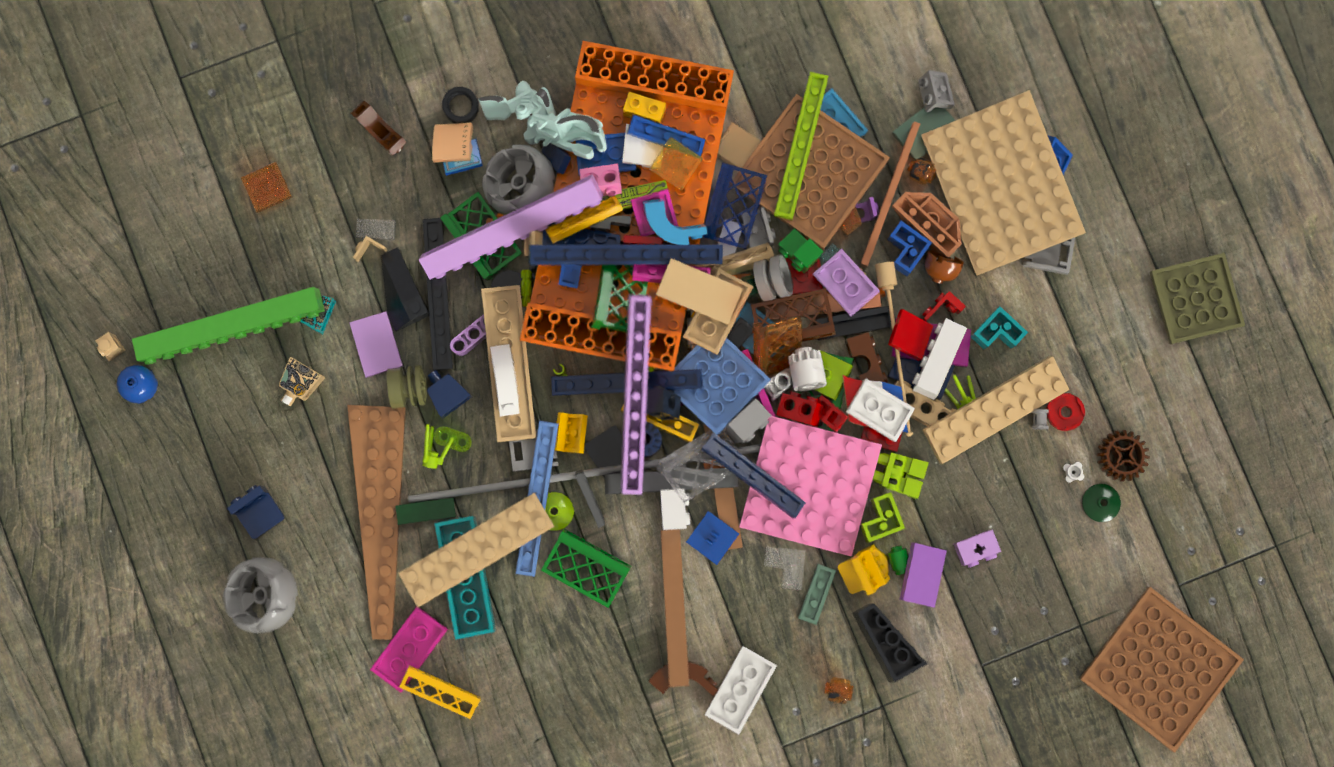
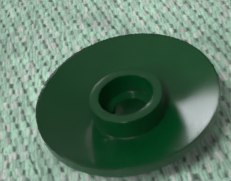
M1096 484L1089 487L1084 493L1082 507L1090 519L1097 522H1107L1119 513L1121 500L1118 492L1113 487L1107 484ZM1102 499L1106 501L1105 506H1102L1100 504V501Z

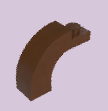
M363 101L350 113L390 155L400 152L407 143L367 102Z
M688 661L689 679L699 683L714 696L718 691L716 688L717 683L710 677L707 679L704 677L708 670L700 664ZM668 664L658 669L648 680L662 694L669 688Z

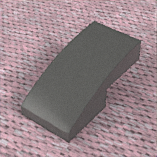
M611 216L591 225L590 228L594 231L610 232L611 225L630 227L631 216Z

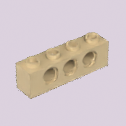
M896 381L894 385L900 386V382ZM904 381L905 394H909L913 398L912 404L908 405L915 408L911 415V418L928 427L938 421L939 413L947 416L956 411V409L952 408L949 410L944 407L945 404L940 400L935 399L933 401L913 391L912 385ZM922 404L929 406L930 411L928 414L921 411Z

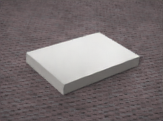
M864 379L848 406L846 413L893 442H896L915 408L868 379Z

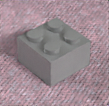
M755 398L726 425L723 431L735 444L744 443L745 441L749 442L755 436V431L759 428L763 429L769 423L768 419L772 415Z

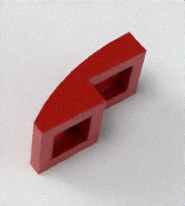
M821 395L818 403L824 405L820 419L837 432L848 416L829 399Z

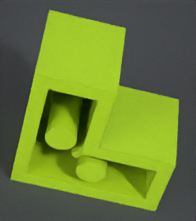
M891 492L870 500L877 518L860 524L866 543L905 529Z

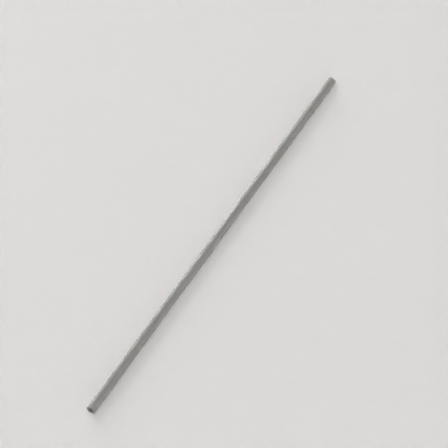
M761 444L734 449L742 455L759 452ZM703 452L644 461L643 469L713 458ZM621 465L583 471L586 477L620 473ZM576 471L553 474L550 477V483L576 479ZM530 478L410 495L408 500L409 503L525 487L529 486Z

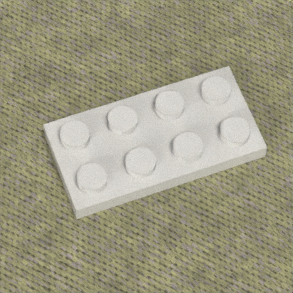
M742 646L705 715L735 733L740 734L777 665Z

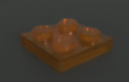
M276 162L241 177L257 213L292 198Z

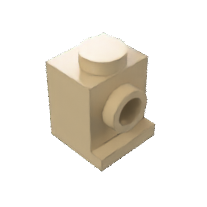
M110 332L95 340L98 344L97 350L103 357L106 356L108 361L126 351L116 335Z

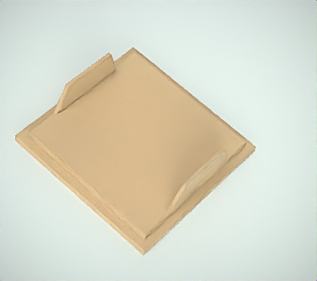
M732 122L720 140L717 157L740 171L761 140Z

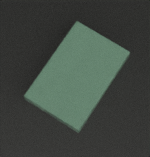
M924 107L895 129L892 134L904 147L912 123L914 121L920 123L909 154L916 162L918 158H922L928 153L921 135L956 120L945 108L935 107L930 112H926Z

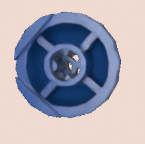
M141 365L126 367L120 372L116 383L119 394L125 400L138 404L151 399L156 393L158 385L152 370Z

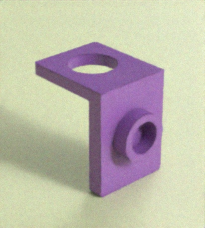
M869 197L867 202L855 206L850 213L852 224L867 222L876 218L879 209L873 197ZM857 208H861L865 212V216L861 219L854 216V211Z

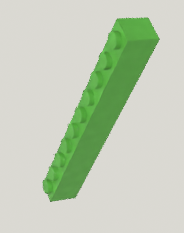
M311 287L132 339L137 361L148 365L156 363V359L159 358L165 360L173 358L174 354L191 353L193 352L192 349L198 347L199 349L209 348L212 343L223 344L233 337L235 339L244 338L247 336V333H262L268 327L274 329L282 327L283 323L286 322L297 323L303 317H318L319 313L324 312L325 309L320 289Z

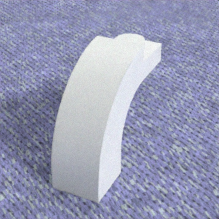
M510 345L490 347L500 416L519 414L518 393Z

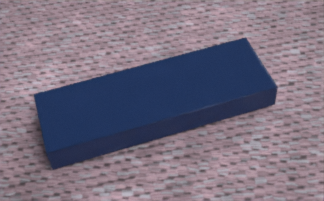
M551 143L543 146L541 150L543 155L548 158L557 173L564 174L571 160L569 154L564 149Z

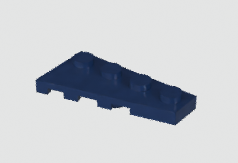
M585 228L552 243L546 230H543L542 245H620V235Z

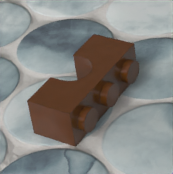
M869 332L846 339L844 342L849 357H861L868 363L867 372L856 377L857 380L868 379L869 381L888 383L885 372H882L880 365H882L881 358L874 350L876 344L873 336H870Z

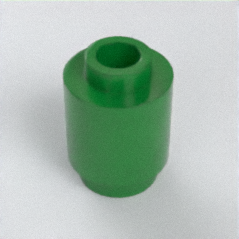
M902 545L894 546L888 552L892 570L895 571L896 575L905 574L909 556L907 548H902Z

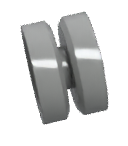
M783 255L773 256L769 262L766 259L754 262L755 283L764 302L776 299L777 295L783 298L793 294L790 269Z

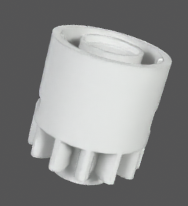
M803 347L795 350V354L788 356L795 391H810L827 385L820 350L815 351V349L812 350V347Z

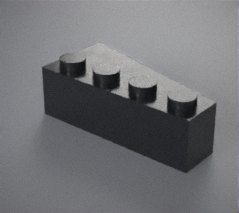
M874 603L867 604L852 613L888 682L895 683L928 664Z

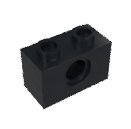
M654 386L653 389H647L646 413L660 420H680L681 396L674 394L672 390H666L664 386Z

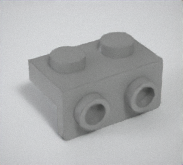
M762 206L760 209L742 213L741 218L749 247L752 248L765 243L773 246V240L776 239L774 229H770L769 226L771 221L769 212L765 211V208Z

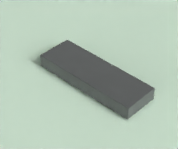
M582 469L576 471V479L598 528L605 526L604 516Z

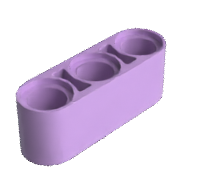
M484 314L452 339L450 348L456 355L464 356L486 339ZM473 330H478L480 333L476 339L470 338V333ZM458 342H463L465 345L461 351L455 350V345Z

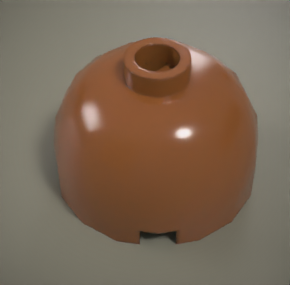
M934 250L927 252L924 262L927 274L933 277L932 281L943 284V281H952L958 277L964 265L963 260L958 257H954V260L951 257L946 258Z

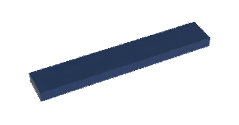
M712 433L702 446L701 450L791 518L795 519L806 502L715 433Z

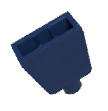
M435 370L427 376L433 384L427 389V392L441 418H445L472 398L449 374L442 378L438 371Z

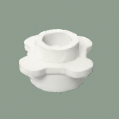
M1080 462L1063 466L1067 482L1071 483L1073 480L1081 481L1084 479Z

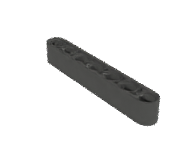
M726 468L643 472L642 493L675 489L698 490L739 487L738 477ZM621 473L604 475L605 494H622L620 490Z

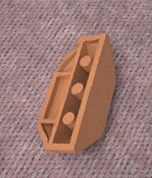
M905 192L892 205L901 221L931 241L932 244L929 248L944 257L949 258L962 244L959 218L932 193Z

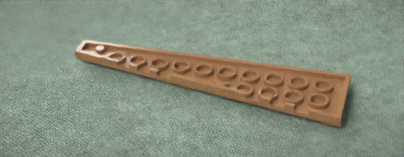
M347 405L372 639L392 640L399 525L395 506L401 504L406 408L392 409L385 406Z

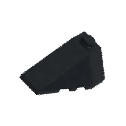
M397 247L382 254L381 262L387 314L397 332L428 317L429 311L399 248Z

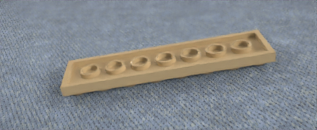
M520 285L481 289L497 443L535 439L536 431L526 342L520 341L524 323ZM509 344L515 372L519 414L500 416L490 347Z
M1049 356L923 429V432L939 464H944L1031 413L1034 409H1038L1067 392L1069 388L1054 357Z
M533 493L398 574L417 607H420L555 526L538 497Z

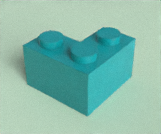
M999 306L971 335V338L982 349H986L998 337L1012 349L1024 338L1028 331Z

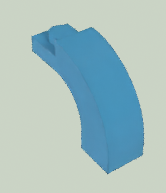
M663 199L643 201L645 217L651 228L662 239L673 244L689 245L688 237L700 239L703 238L702 235L707 234V227L704 224L685 227L671 224L666 217Z

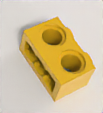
M629 92L623 108V116L632 118V115H636L661 124L666 110V103Z

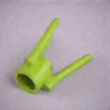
M953 375V379L963 398L960 400L961 404H959L947 388L944 391L957 409L976 399L969 375H967L971 398L966 396L956 375Z
M426 424L422 466L437 469L438 464H443V460L454 438H450L439 457L438 452L432 451L434 426L430 428V425Z

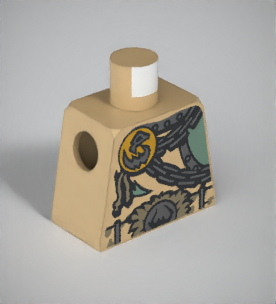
M290 357L279 383V386L286 390L281 401L289 406L293 404L296 397L306 401L325 377Z

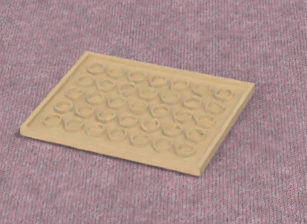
M1030 90L921 135L950 210L959 218L960 235L976 276L1086 233Z

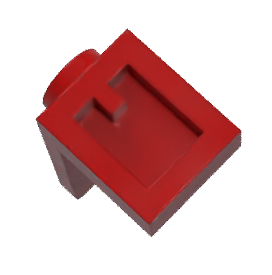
M950 291L946 294L941 293L935 300L937 304L933 308L929 306L922 314L924 316L923 320L927 321L943 303L947 304L946 308L953 314H959L966 306Z

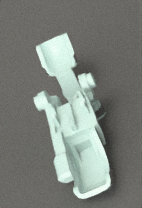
M521 81L515 90L516 97L508 101L504 97L495 95L478 98L487 120H505L514 112L519 120L528 117V127L524 133V139L530 145L538 144L541 140L544 141L542 143L543 146L551 143L559 148L573 152L575 156L589 160L594 156L592 147L570 142L589 140L597 146L599 152H603L607 148L601 121L588 115L573 113L568 108L556 116L550 94L545 87L540 88L537 92L531 89L526 81Z

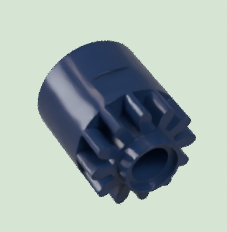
M645 423V436L651 439L649 444L644 445V458L654 456L659 451L662 444V436L659 429L653 424Z

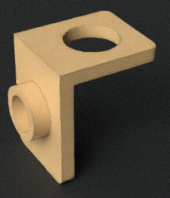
M366 236L363 242L360 241L356 246V253L353 258L359 262L370 243L387 252V248Z

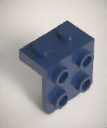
M255 485L246 491L248 494L241 498L239 496L230 502L231 506L227 508L232 515L238 517L252 539H257L285 518L264 486L257 487Z

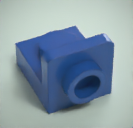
M562 265L558 285L578 288L582 265Z

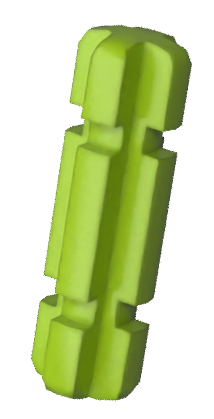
M521 270L522 307H527V304L531 301L532 281L530 278H532L531 270Z

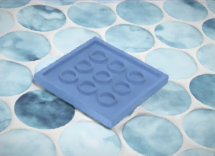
M726 338L718 355L696 345L674 369H702L703 389L672 391H674V394L681 396V402L713 433L718 435L771 379Z

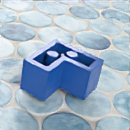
M903 221L899 222L887 239L902 250L894 265L895 269L906 277L912 272L932 244L931 241Z

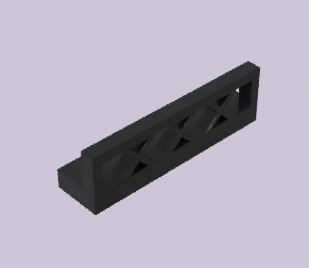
M889 306L858 311L851 317L848 314L832 316L836 335L819 338L817 341L890 328L892 325ZM829 318L816 319V321L820 324L829 323Z

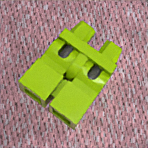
M892 452L889 454L880 453L877 464L884 465L885 468L883 472L875 470L872 481L880 484L879 487L918 499L923 484L919 480L924 479L929 462Z

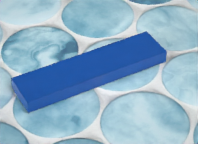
M632 115L627 131L628 135L696 158L701 157L706 140L636 115Z

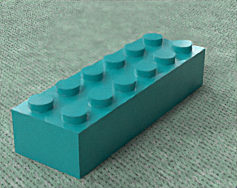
M470 516L435 523L439 549L477 527L476 517ZM484 568L447 590L455 640L496 632Z

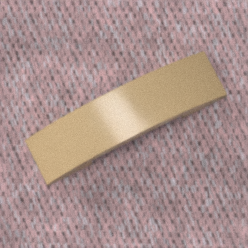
M531 231L529 232V237L523 239L522 257H529V245H542V233Z

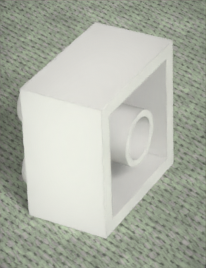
M684 489L661 490L663 530L686 529V525H690V513H686L685 506L689 505V495L684 492Z

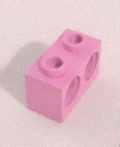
M618 164L579 169L580 179L593 174L603 196L622 194Z

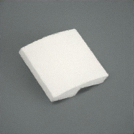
M626 124L622 162L624 164L661 169L663 146L628 135L629 124Z

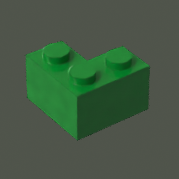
M795 228L777 246L779 254L783 255L785 259L788 257L793 262L791 265L797 272L802 271L805 273L823 254V251L810 238L806 240Z

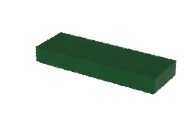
M454 498L395 506L398 525L456 517Z

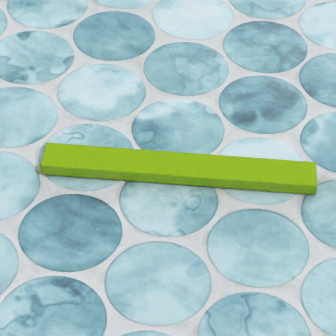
M814 72L809 74L774 213L776 217L793 220L829 77L827 75Z

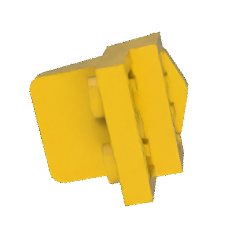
M874 544L858 551L854 557L838 565V570L851 594L863 590L866 591L868 596L875 593L879 587L886 585L890 580L888 575L889 558L876 548Z

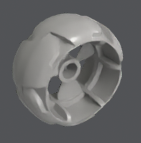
M516 144L512 145L510 149H502L491 158L486 166V174L482 179V188L488 203L499 213L506 215L553 193V181H556V176L551 162L540 151L531 146ZM534 164L536 171L532 182L526 177V174ZM516 169L517 174L513 176L511 183H505L509 175ZM512 188L521 194V196H517L509 201L503 198Z
M258 557L239 563L230 572L223 593V602L227 615L232 618L233 623L238 628L250 633H267L282 627L289 621L295 611L298 589L293 574L284 567L283 563L272 558ZM257 576L259 586L255 588L253 593H250L253 580ZM254 602L266 605L267 612L263 618H258L256 612L252 610L251 605Z

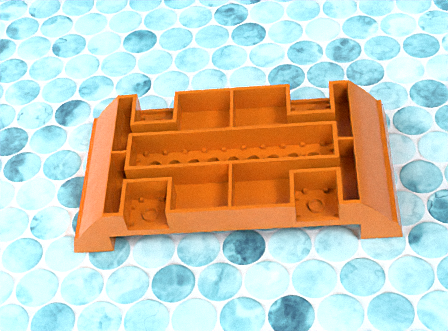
M583 41L575 75L576 86L570 111L598 119L603 124L604 134L625 133L626 124H630L631 118L623 116V108L629 92L666 103V110L661 124L706 139L701 157L696 158L663 147L661 169L636 165V168L641 171V175L637 178L632 177L630 172H620L621 188L625 189L666 180L678 226L685 227L704 224L734 70ZM565 150L571 157V160L564 174L557 173L554 192L581 180L578 174L577 156L571 151ZM623 210L612 215L631 216L630 230L627 233H622L619 231V226L611 225V230L608 233L620 235V242H623V236L625 235L640 236L634 211L630 215L625 214ZM655 233V234L648 235V236H657V237H660V236H658L656 233ZM688 237L689 245H700L701 238L691 239V237ZM662 239V245H678ZM538 265L531 301L527 304L520 341L626 362L627 332L600 327V329L592 328L602 265H582L578 288L558 285L562 265ZM622 265V268L618 271L622 273L627 269ZM630 273L622 276L628 284L635 281L632 280ZM617 279L619 285L616 289L619 290L623 288L624 285L621 283L619 279ZM648 282L646 295L651 297L648 366L674 371L687 308L657 296L656 293L660 283ZM638 283L631 286L636 295L642 292ZM626 289L620 295L627 301L628 294L630 293ZM616 296L610 299L614 307L622 304ZM625 307L617 310L622 318L628 315ZM614 313L607 316V322L616 323L619 321Z

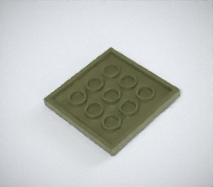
M1225 253L1150 271L1170 345L1245 326Z

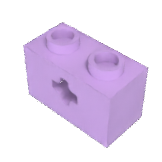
M993 530L985 531L953 544L961 565H967L968 568L978 565V560L983 558L986 561L997 557L996 554L1001 552ZM976 545L982 548L979 553L974 552Z

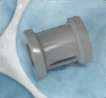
M1034 409L1031 412L1033 413L1032 429H1049L1047 425V413H1049V410Z

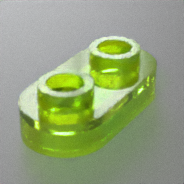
M439 427L434 433V440L441 446L446 447L451 437L454 440L450 449L466 452L472 446V439L468 434L449 427ZM443 433L448 435L446 440L441 439ZM461 439L466 440V444L464 446L459 445V441Z

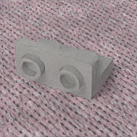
M928 70L918 80L926 112H930L935 107L951 109L955 106L947 73Z

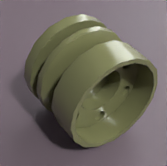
M421 365L415 366V374L412 367L408 366L407 375L405 376L400 367L387 369V389L392 409L405 408L407 398L410 399L412 406L417 405V397L421 406L426 405L427 381Z

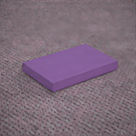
M911 542L899 600L935 608L946 550Z

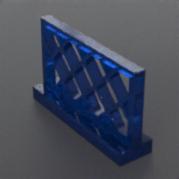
M722 162L705 221L707 234L702 236L747 249L768 175ZM734 170L741 172L745 178L737 184L732 179ZM754 176L761 177L760 186L753 189L749 179ZM747 182L751 191L741 196L737 186ZM735 188L739 198L730 203L727 193ZM753 193L756 202L748 208L743 198ZM741 200L746 210L736 215L731 205ZM730 207L734 216L724 221L721 215L722 210ZM748 212L751 218L750 223L742 226L738 217ZM736 218L740 228L731 233L726 223ZM724 225L729 235L723 238L716 237L717 228ZM741 230L745 235L743 244L736 243L733 237L734 234Z

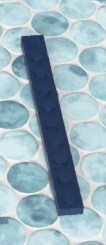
M529 245V265L668 264L670 259L683 264H723V245Z

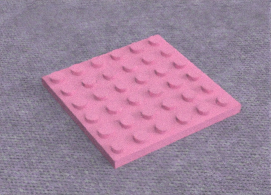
M771 416L768 419L769 423L765 427L756 465L806 503L797 517L793 519L750 487L739 527L852 557L882 445Z

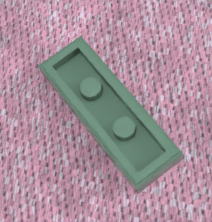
M817 564L798 619L817 625L836 570Z

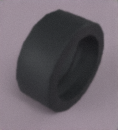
M462 86L454 87L444 95L442 108L447 119L452 123H470L478 114L479 102L474 92L469 88ZM458 95L467 96L472 103L470 112L465 116H456L450 110L451 100Z

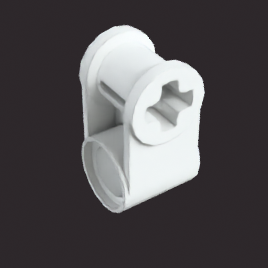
M786 368L772 377L771 381L764 387L771 396L772 402L793 385L790 368Z

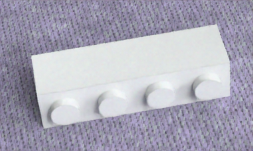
M947 318L943 323H938L934 332L937 336L935 340L931 339L927 348L930 352L927 357H923L920 363L922 370L920 374L916 373L912 383L915 384L913 391L933 400L938 396L967 330L966 327Z

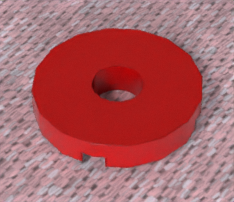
M1063 393L1047 404L1046 409L1049 410L1047 420L1057 430H1074L1083 422L1085 408L1077 396ZM1063 407L1069 408V417L1062 416L1061 409Z

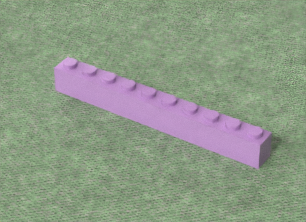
M592 174L423 253L419 261L429 279L434 277L439 279L445 276L449 270H459L463 267L464 263H474L484 254L488 256L495 253L497 248L501 246L506 248L512 245L514 240L518 238L521 240L528 238L531 231H543L549 227L548 224L553 222L558 224L564 221L565 217L570 214L575 216L581 213L583 208L590 206V208L600 204L603 194Z
M628 294L620 481L622 494H642L651 303L649 295Z

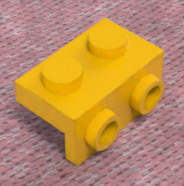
M558 412L556 423H559L555 451L584 454L588 415Z

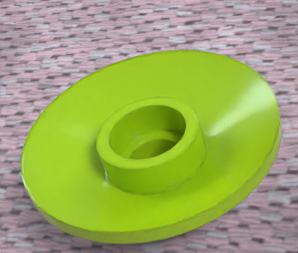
M548 493L545 511L555 526L550 530H562L573 519V504L562 493ZM554 507L558 509L556 515L551 514V509Z

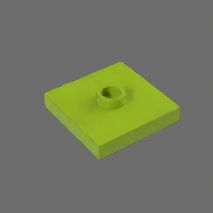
M820 350L827 385L815 389V391L836 401L843 387L842 375L848 377L853 366Z

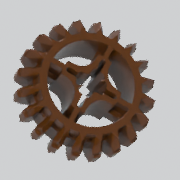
M1117 430L1114 431V436L1111 433L1107 434L1108 440L1102 439L1101 441L1104 445L1098 446V449L1102 450V452L1096 454V456L1102 457V460H1098L1097 463L1104 464L1100 470L1104 471L1107 469L1106 476L1112 475V480H1117L1119 477L1120 482H1124L1125 479L1132 481L1133 477L1138 478L1139 473L1145 472L1142 466L1146 467L1149 465L1144 461V459L1150 458L1149 455H1145L1149 448L1142 447L1146 442H1139L1141 436L1136 435L1134 437L1133 431L1127 434L1126 430H1122L1121 433ZM1118 440L1129 443L1124 448L1114 445ZM1134 449L1136 451L1137 459H1134L1132 455ZM1109 452H1111L1114 456V460L1112 463L1110 461ZM1125 452L1124 457L1126 459L1121 460L1122 454L1120 453ZM1123 463L1133 467L1127 472L1117 469Z

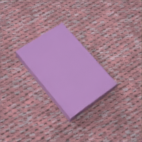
M843 249L839 250L813 273V276L826 288L850 317L880 292Z
M387 312L350 322L366 378L387 372V369L403 367Z

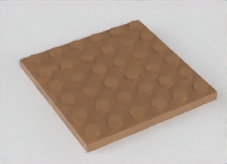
M798 94L795 95L730 183L733 188L759 206H763L772 215L775 213L803 98ZM820 110L793 220L777 218L791 228H795L807 239L810 238L817 246L824 250L887 164L890 157Z
M1148 587L1079 679L1175 753L1244 659L1162 595Z

